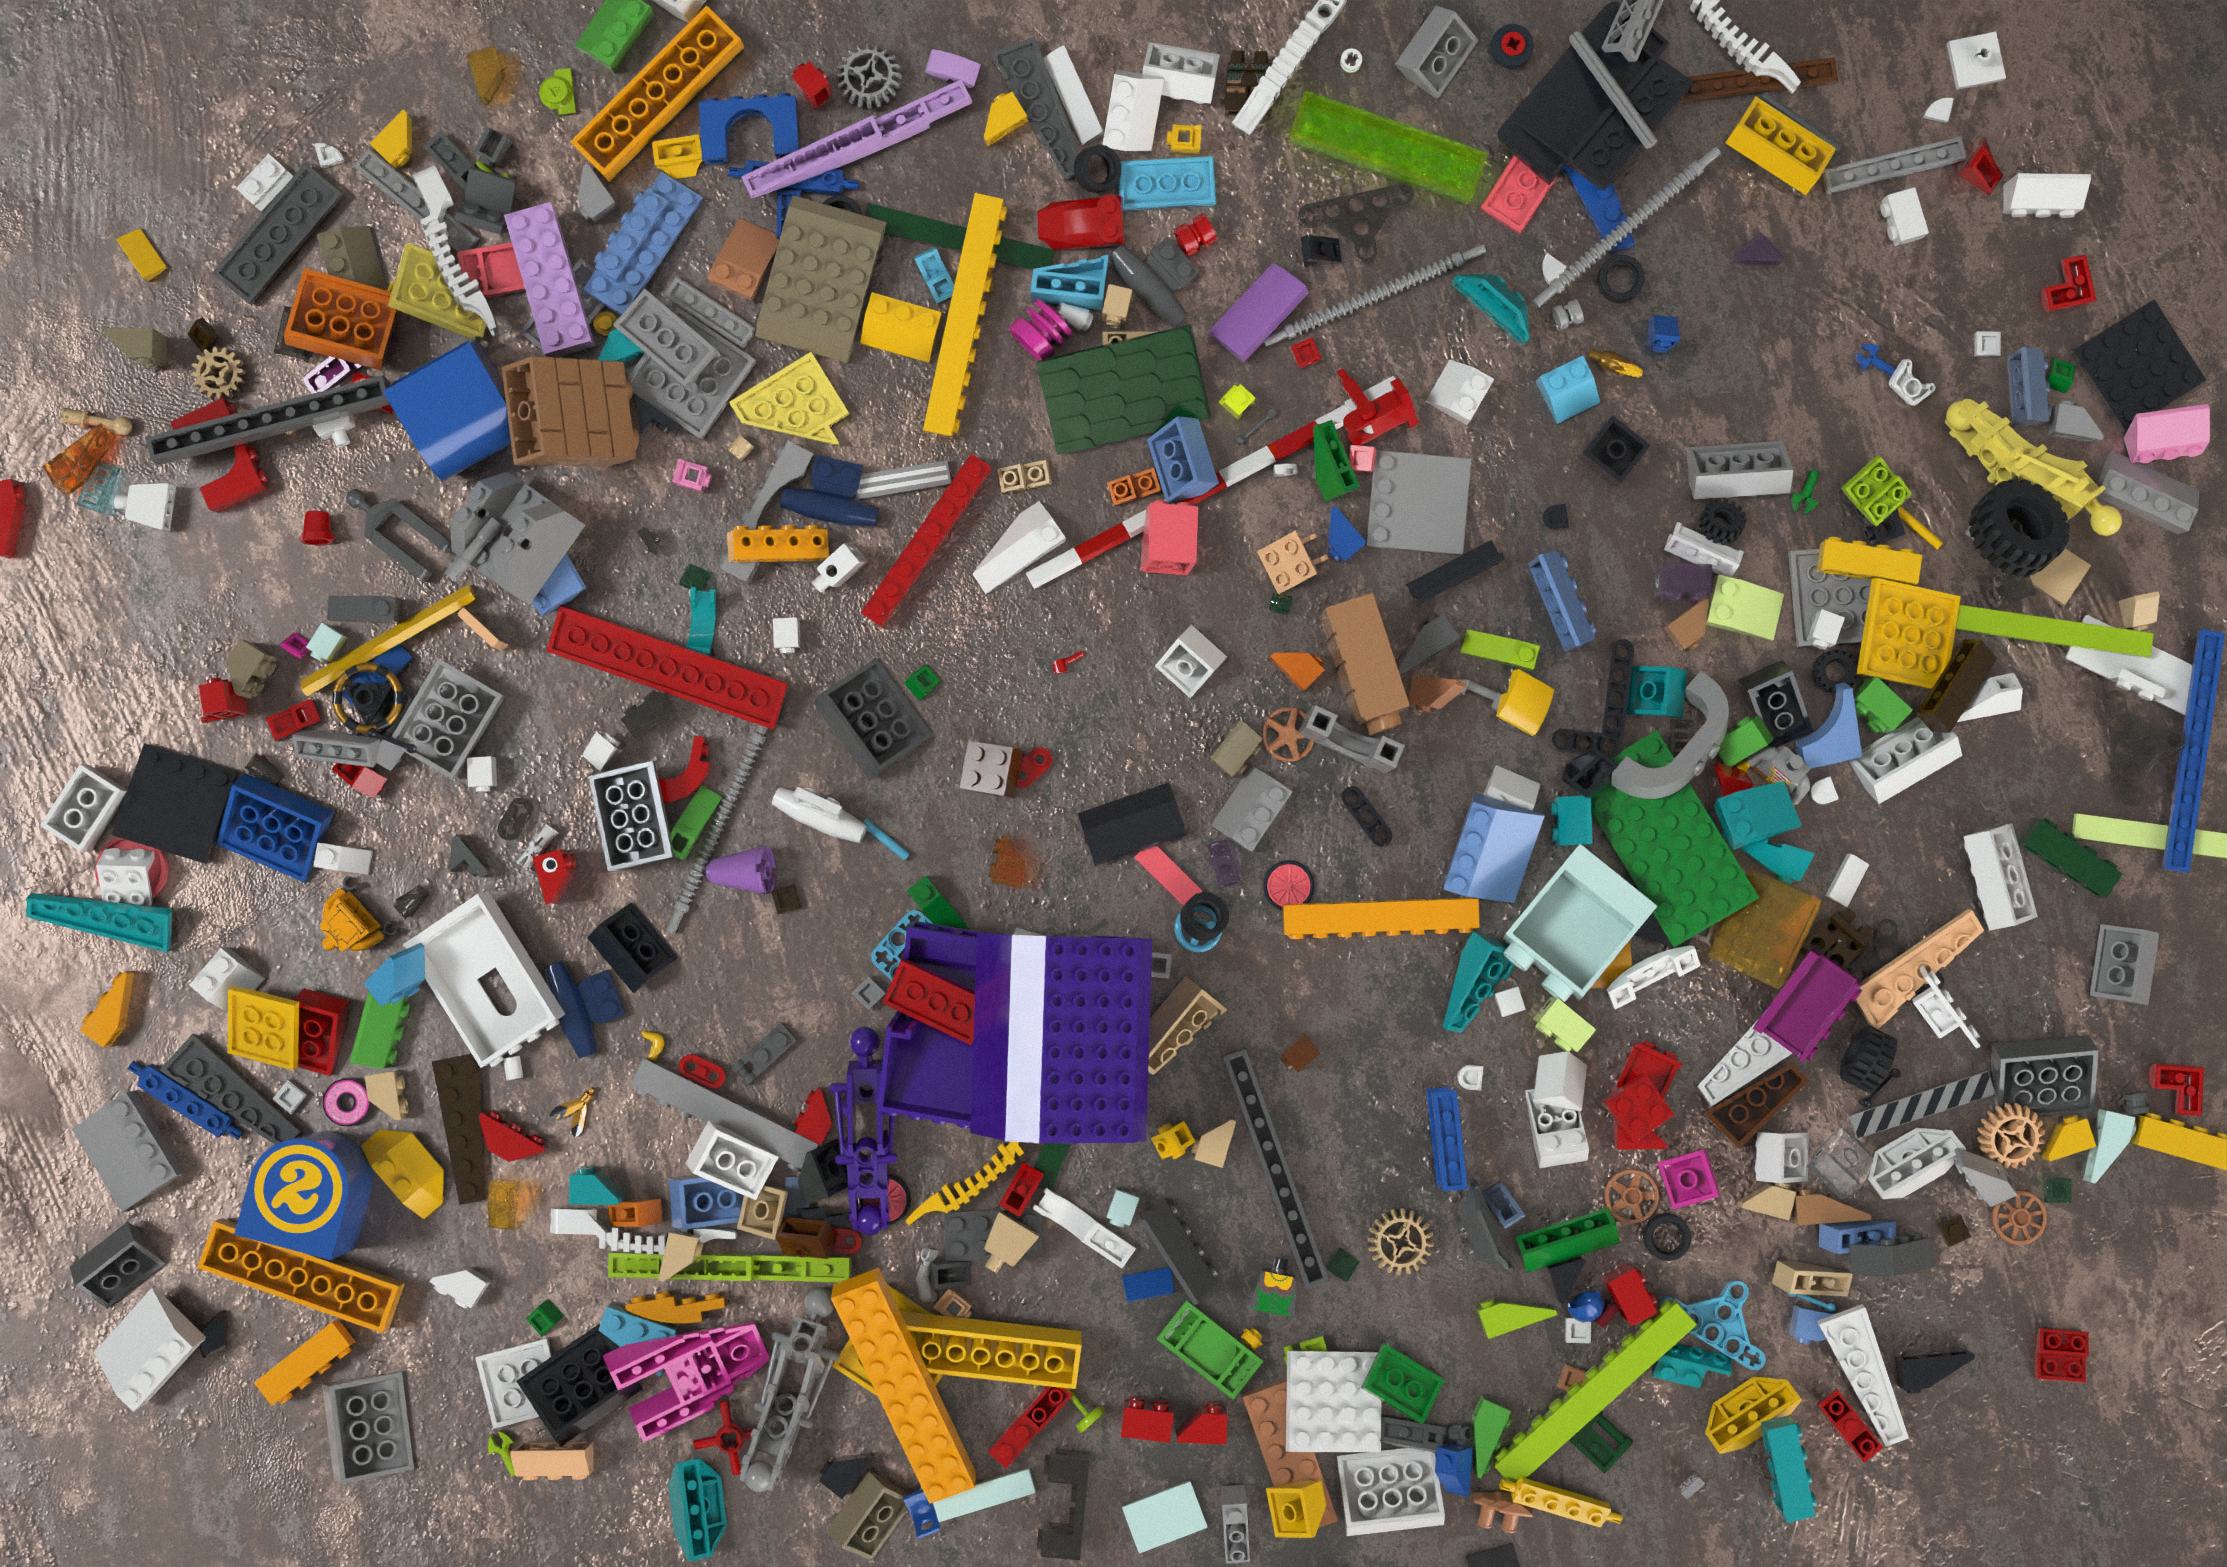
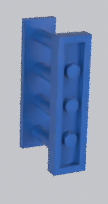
M1451 1087L1426 1089L1437 1187L1442 1186L1443 1192L1468 1189L1457 1090H1451Z

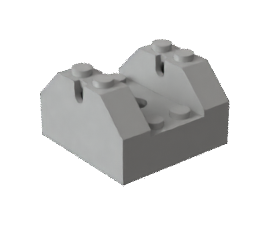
M507 471L480 480L468 495L470 500L466 506L461 505L450 521L452 552L460 556L477 537L478 532L490 518H494L503 526L490 543L485 545L470 564L503 589L530 605L585 527V524Z

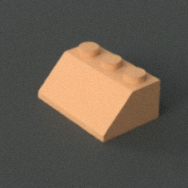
M593 1441L567 1442L561 1447L557 1442H520L511 1451L516 1477L523 1476V1480H536L538 1476H547L548 1480L562 1479V1476H572V1479L575 1480L586 1479L587 1475L594 1471Z

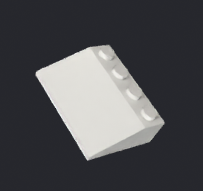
M153 1286L95 1350L94 1354L116 1396L134 1412L157 1393L205 1340L206 1336Z
M1412 1448L1383 1450L1381 1452L1337 1456L1346 1536L1444 1525L1445 1513L1440 1482L1435 1473V1453Z

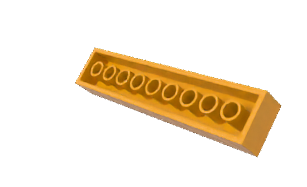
M880 1268L833 1284L831 1300L929 1503L931 1504L975 1488L976 1470Z

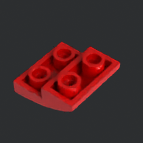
M2039 1328L2035 1350L2034 1379L2085 1383L2086 1357H2089V1332Z

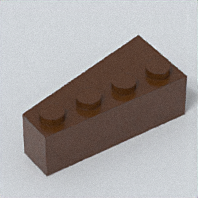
M1789 1063L1701 1114L1736 1149H1739L1809 1080L1793 1063Z

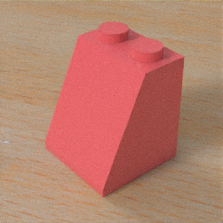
M1156 500L1148 505L1145 515L1140 572L1188 576L1196 564L1198 506H1191V503L1180 502L1177 505L1168 504L1164 500Z

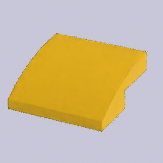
M1520 669L1512 671L1508 692L1501 694L1496 716L1527 734L1535 736L1548 712L1555 689Z

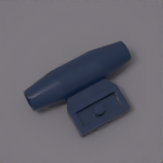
M815 455L811 474L813 489L784 488L780 507L807 518L845 526L876 527L879 513L878 507L852 498L859 489L863 465Z
M563 961L544 967L547 985L565 1013L564 1016L559 1018L560 1025L576 1055L580 1059L597 1052L592 1023L603 1024L626 1015L609 970L607 969L586 977L577 986Z

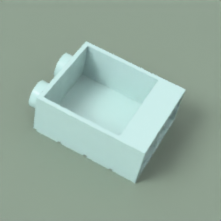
M1579 844L1506 932L1502 939L1509 946L1503 954L1514 965L1525 972L1532 964L1543 971L1548 977L1541 985L1552 996L1560 999L1563 1003L1571 995L1579 1001L1656 909L1657 905L1584 846Z

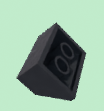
M632 902L599 924L587 937L633 994L678 958Z

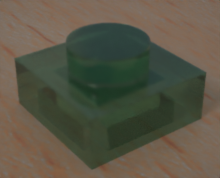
M2044 1178V1202L2071 1203V1179Z

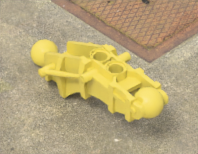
M1964 399L1950 405L1945 419L1946 425L1951 429L1949 434L1961 443L1970 457L1973 455L1978 456L1980 462L1990 472L1987 476L1988 482L1997 485L2009 479H2019V482L2021 480L2031 481L2033 485L2039 484L2043 486L2042 489L2044 491H2050L2053 494L2052 497L2056 501L2059 500L2062 505L2061 509L2063 512H2066L2068 520L2086 508L2091 514L2090 524L2094 532L2099 535L2109 536L2115 534L2120 529L2122 516L2119 510L2108 505L2102 506L2096 500L2106 488L2103 485L2098 487L2087 475L2084 469L2088 465L2083 460L2074 461L2051 455L2046 452L2048 449L2044 444L2038 448L2033 446L2009 426L2010 421L2007 417L2002 419L1988 410L1989 406L1985 401L1978 404L1971 399Z

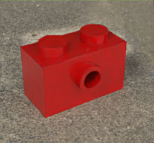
M810 61L806 64L802 63L794 69L791 77L795 88L814 110H817L833 96L827 81L828 77L820 68L816 69Z

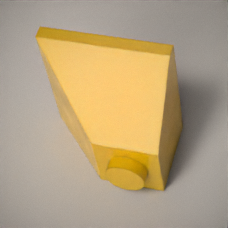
M1303 1480L1266 1488L1275 1537L1313 1538L1316 1536L1326 1507L1322 1480Z

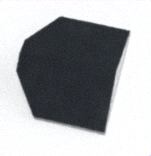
M1592 748L1590 752L1574 758L1565 766L1562 781L1585 798H1589L1604 792L1612 780V772L1619 764L1597 748Z

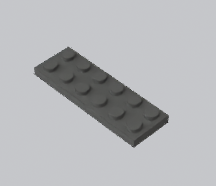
M304 163L212 274L248 304L252 305L344 195Z

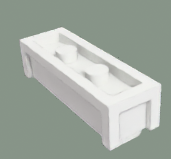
M1676 523L1673 534L1668 536L1664 550L1716 574L1727 577L1733 576L1740 565L1743 551L1721 545L1719 542L1715 544L1713 539L1710 538L1708 540L1705 538L1706 536L1684 527L1682 523Z

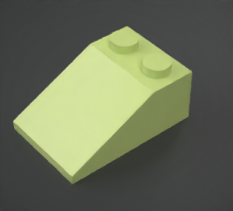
M1717 575L1712 579L1708 596L1709 607L1706 625L1774 641L1784 594L1740 579Z

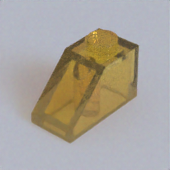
M495 46L467 54L479 100L484 106L491 103L506 76L504 67H507L505 56L503 53H499Z
M497 1178L490 1181L487 1203L490 1228L515 1229L520 1181Z

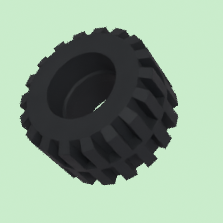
M1871 1025L1863 1027L1855 1035L1844 1054L1840 1066V1078L1867 1093L1873 1091L1883 1081L1894 1061L1897 1052V1039Z

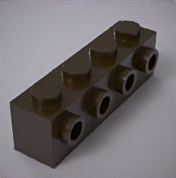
M1963 639L1916 714L1931 732L1950 733L1997 660L1996 656L1982 639Z

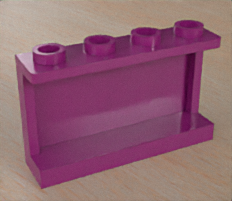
M1812 947L1755 1023L1753 1029L1760 1034L1762 1032L1767 1034L1796 1055L1801 1063L1806 1058L1811 1060L1818 1050L1815 1046L1820 1039L1825 1041L1833 1030L1830 1026L1834 1020L1840 1021L1848 1011L1844 1007L1849 1000L1855 1002L1861 994L1862 990L1859 987L1862 981Z

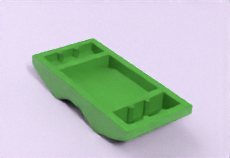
M1188 1300L1183 1303L1156 1338L1233 1400L1263 1363V1360Z

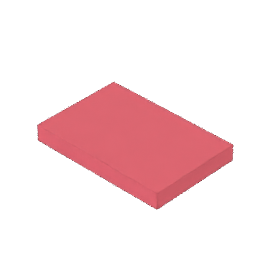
M1513 156L1480 209L1516 233L1521 234L1556 178L1548 185L1516 156Z

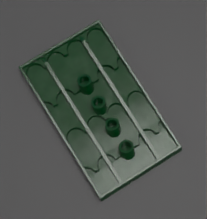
M1191 324L1039 360L1036 363L1057 455L1157 432L1177 416L1199 419V422L1209 419L1211 416Z

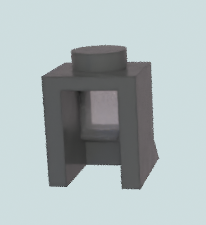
M486 126L473 152L480 155L478 160L491 167L493 163L500 166L508 148L514 141Z

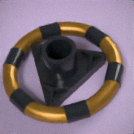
M360 663L348 668L339 676L333 688L332 704L338 719L349 729L358 733L368 734L370 728H375L377 732H380L391 726L399 716L403 706V690L398 678L391 670L381 664ZM367 671L375 672L389 681V683L346 682L359 673ZM343 687H345L366 725L360 724L345 713L342 707ZM393 688V707L387 717L375 724H371L390 690Z

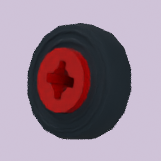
M1505 25L1498 29L1492 37L1490 45L1491 54L1494 60L1502 67L1518 68L1524 65L1532 56L1534 49L1533 37L1521 25Z

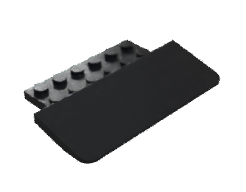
M1610 2L1604 6L1586 27L1582 35L1650 130L1654 132L1693 87L1694 82L1659 58L1668 47L1669 42L1653 28L1649 32L1637 61L1628 62L1620 51L1604 52L1602 45L1621 6L1619 2ZM1630 16L1624 19L1621 25L1627 22L1630 19ZM1622 35L1616 38L1613 43H1619ZM1572 45L1498 131L1499 142L1548 185L1553 182L1567 165L1602 191L1607 188L1643 145Z

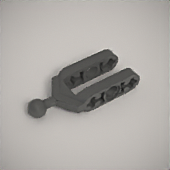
M353 489L347 493V504L352 508L359 507L366 512L364 536L414 576L426 583L433 573L380 533V528L391 514L394 513L446 554L452 549L451 541L395 498L372 506L365 500L364 493L361 490Z

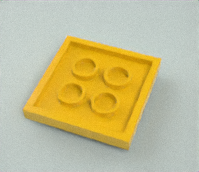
M235 985L228 988V1054L290 1070L297 1068L299 1002Z

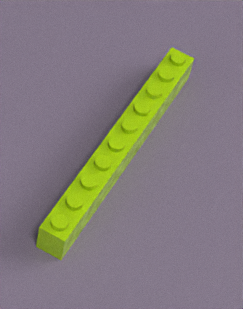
M1675 1298L1671 1301L1666 1300L1658 1307L1657 1310L1659 1312L1655 1316L1643 1320L1639 1325L1640 1329L1635 1334L1629 1333L1621 1341L1622 1345L1616 1351L1614 1349L1610 1350L1603 1357L1604 1361L1598 1367L1594 1365L1585 1373L1586 1378L1580 1383H1573L1567 1389V1395L1561 1400L1559 1398L1554 1400L1548 1408L1550 1410L1543 1416L1541 1414L1536 1416L1530 1423L1531 1427L1524 1432L1522 1430L1517 1433L1512 1439L1513 1443L1508 1448L1502 1447L1494 1455V1467L1507 1481L1515 1483L1521 1477L1527 1478L1697 1325L1695 1320Z

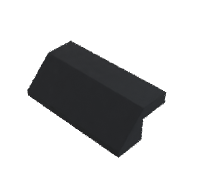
M1169 782L1077 813L1095 866L1187 835Z

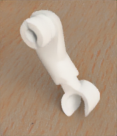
M929 1248L921 1251V1259L924 1262L920 1265L916 1283L921 1301L932 1304L937 1301L938 1294L935 1290H931L929 1276L931 1264L937 1257L938 1250Z

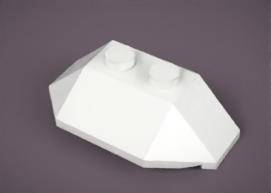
M1915 1128L1875 1151L1868 1181L1882 1199L1904 1198L1945 1174L1955 1163L1954 1160H1957L1954 1149L1959 1148L1966 1151V1148L1952 1130Z

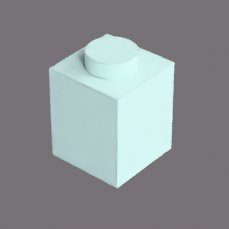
M321 623L306 648L312 651L310 655L322 663L324 660L333 662L348 637L329 625Z
M1116 1187L1107 1213V1218L1111 1219L1110 1223L1122 1228L1124 1224L1130 1226L1139 1201V1195Z

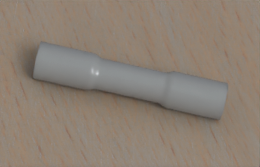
M491 517L478 532L477 537L455 559L444 574L456 582L470 566L473 559L486 544L490 543L503 526Z

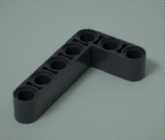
M1620 639L1612 643L1609 648L1598 733L1558 729L1552 732L1548 739L1549 745L1553 750L1583 755L1590 752V749L1597 748L1609 758L1619 754L1623 742L1634 657V646L1629 640ZM1618 644L1626 647L1627 654L1625 657H1620L1616 653ZM1615 668L1623 671L1624 677L1622 681L1614 679L1613 671ZM1612 692L1618 693L1621 697L1618 705H1614L1610 701V694ZM1609 716L1615 717L1618 721L1615 729H1611L1607 725V718ZM1558 733L1565 735L1567 739L1563 747L1555 742ZM1582 737H1587L1591 742L1588 750L1582 749L1579 745ZM1606 740L1614 743L1615 748L1612 753L1604 750L1603 745Z

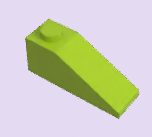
M1466 629L1460 653L1530 672L1534 670L1540 646Z
M1494 1298L1480 1302L1481 1306L1476 1307L1485 1336L1488 1339L1558 1315L1553 1307L1504 1300L1495 1301Z

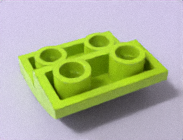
M1880 456L1874 457L1841 487L1852 503L1874 526H1878L1912 495L1902 479L1893 474Z

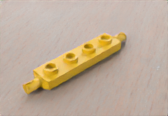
M1523 1477L1515 1483L1502 1479L1499 1484L1501 1490L1511 1492L1512 1500L1515 1503L1600 1528L1607 1520L1617 1524L1622 1522V1514L1612 1512L1608 1502Z

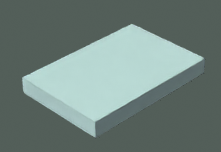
M1190 1480L1122 1506L1139 1554L1208 1528Z

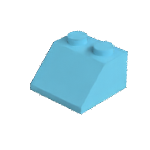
M1584 356L1578 357L1540 376L1536 380V384L1556 424L1601 403L1594 376Z

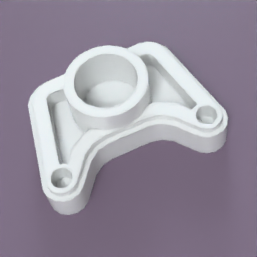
M1903 359L1889 379V386L1906 404L1915 406L1932 394L1936 386L1933 383L1921 384L1912 375V361Z

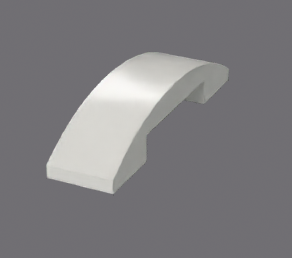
M1684 946L1660 952L1627 969L1607 988L1613 1008L1617 1009L1635 1000L1634 992L1673 972H1676L1680 977L1701 966L1695 947Z

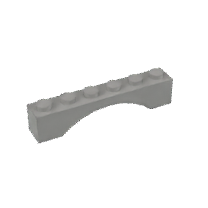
M789 440L786 445L782 444L776 454L778 460L775 466L771 465L765 474L766 483L763 488L759 487L753 498L756 501L752 509L748 508L742 518V521H744L743 526H749V530H758V526H760L763 516L772 501L784 488L806 477L814 462V453ZM728 551L724 552L719 562L722 564L720 568L722 571L747 584L750 583L760 562H728Z

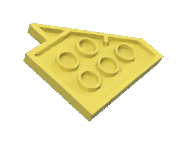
M407 242L403 248L388 306L465 337L473 338L476 336L480 342L486 328L485 321L476 313L464 311L461 304L458 305L454 296L444 281L443 275L439 271L430 247L428 251Z
M812 352L729 402L744 425L838 446L840 443L830 429V426L850 415Z

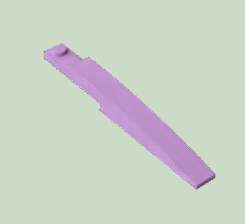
M962 79L877 119H874L872 115L741 176L751 198L793 185L863 158L930 128L929 123L971 104V97Z

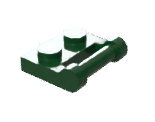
M1600 1411L1569 1441L1605 1474L1632 1445L1633 1440L1628 1435H1623L1602 1415L1603 1411ZM1595 1422L1619 1443L1615 1449L1591 1428Z

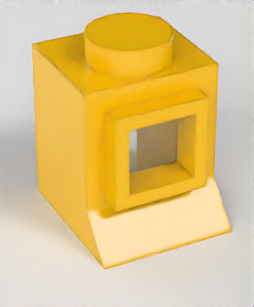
M1173 124L1172 131H1167V145L1171 146V153L1200 155L1202 125Z

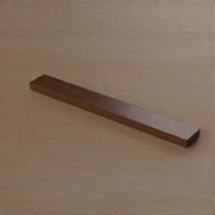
M1835 57L1787 64L1801 81L1798 88L1838 82ZM1745 69L1688 77L1694 82L1693 87L1678 104L1788 89L1779 80L1771 76H1756L1753 72L1750 71L1748 73Z

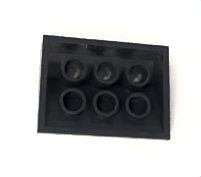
M600 1324L516 1381L560 1447L643 1390L638 1381L620 1390L617 1389L603 1358V1355L616 1348L611 1340L599 1331Z

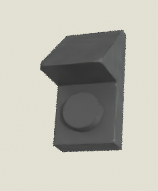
M455 834L452 837L449 871L455 872L467 862L466 868L473 876L485 878L492 870L462 835Z

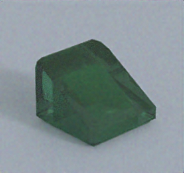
M689 564L678 585L688 590H691V587H697L698 591H704L712 573Z
M1339 1247L1326 1268L1347 1283L1360 1261Z

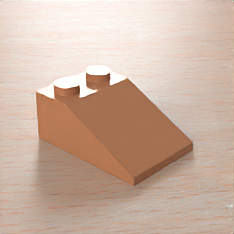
M739 218L715 259L707 277L711 285L755 304L774 262L780 239H777L775 233Z

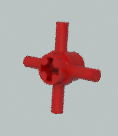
M729 1400L721 1401L719 1404L723 1425L718 1429L716 1436L693 1440L694 1449L718 1446L729 1455L732 1475L741 1474L738 1451L743 1447L745 1440L751 1439L753 1429L743 1430L740 1425L733 1423ZM731 1432L736 1433L735 1443L730 1444L728 1439L724 1440L723 1435Z

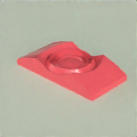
M512 242L457 252L461 267L460 272L462 274L467 272L469 282L477 280L478 288L485 299L526 291Z

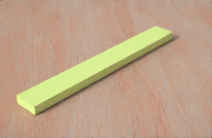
M2074 814L2072 835L2077 839L2165 850L2168 832L2167 825L2084 814ZM2196 829L2192 854L2227 858V833Z

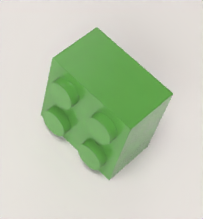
M1878 677L1864 680L1853 692L1856 716H1862L1867 721L1866 726L1876 734L1878 732L1880 734L1893 732L1913 710Z

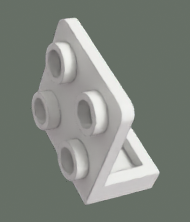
M104 849L96 864L102 901L151 906L153 898L148 871L155 859L154 851L143 849Z

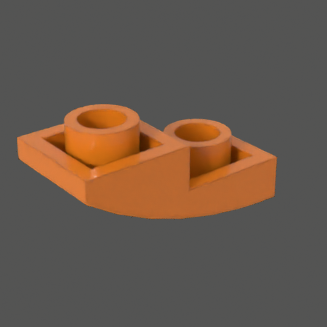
M1156 468L1107 482L1115 506L1163 491Z

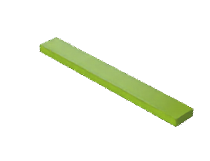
M1959 605L1956 630L2144 658L2151 657L2154 633Z

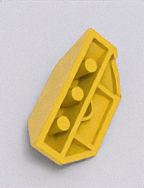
M380 1129L361 1145L374 1171L397 1198L421 1218H427L443 1204L444 1169L413 1132Z
M1752 1377L1712 1404L1705 1434L1719 1454L1743 1449L1763 1436L1761 1422L1790 1415L1802 1400L1787 1379Z

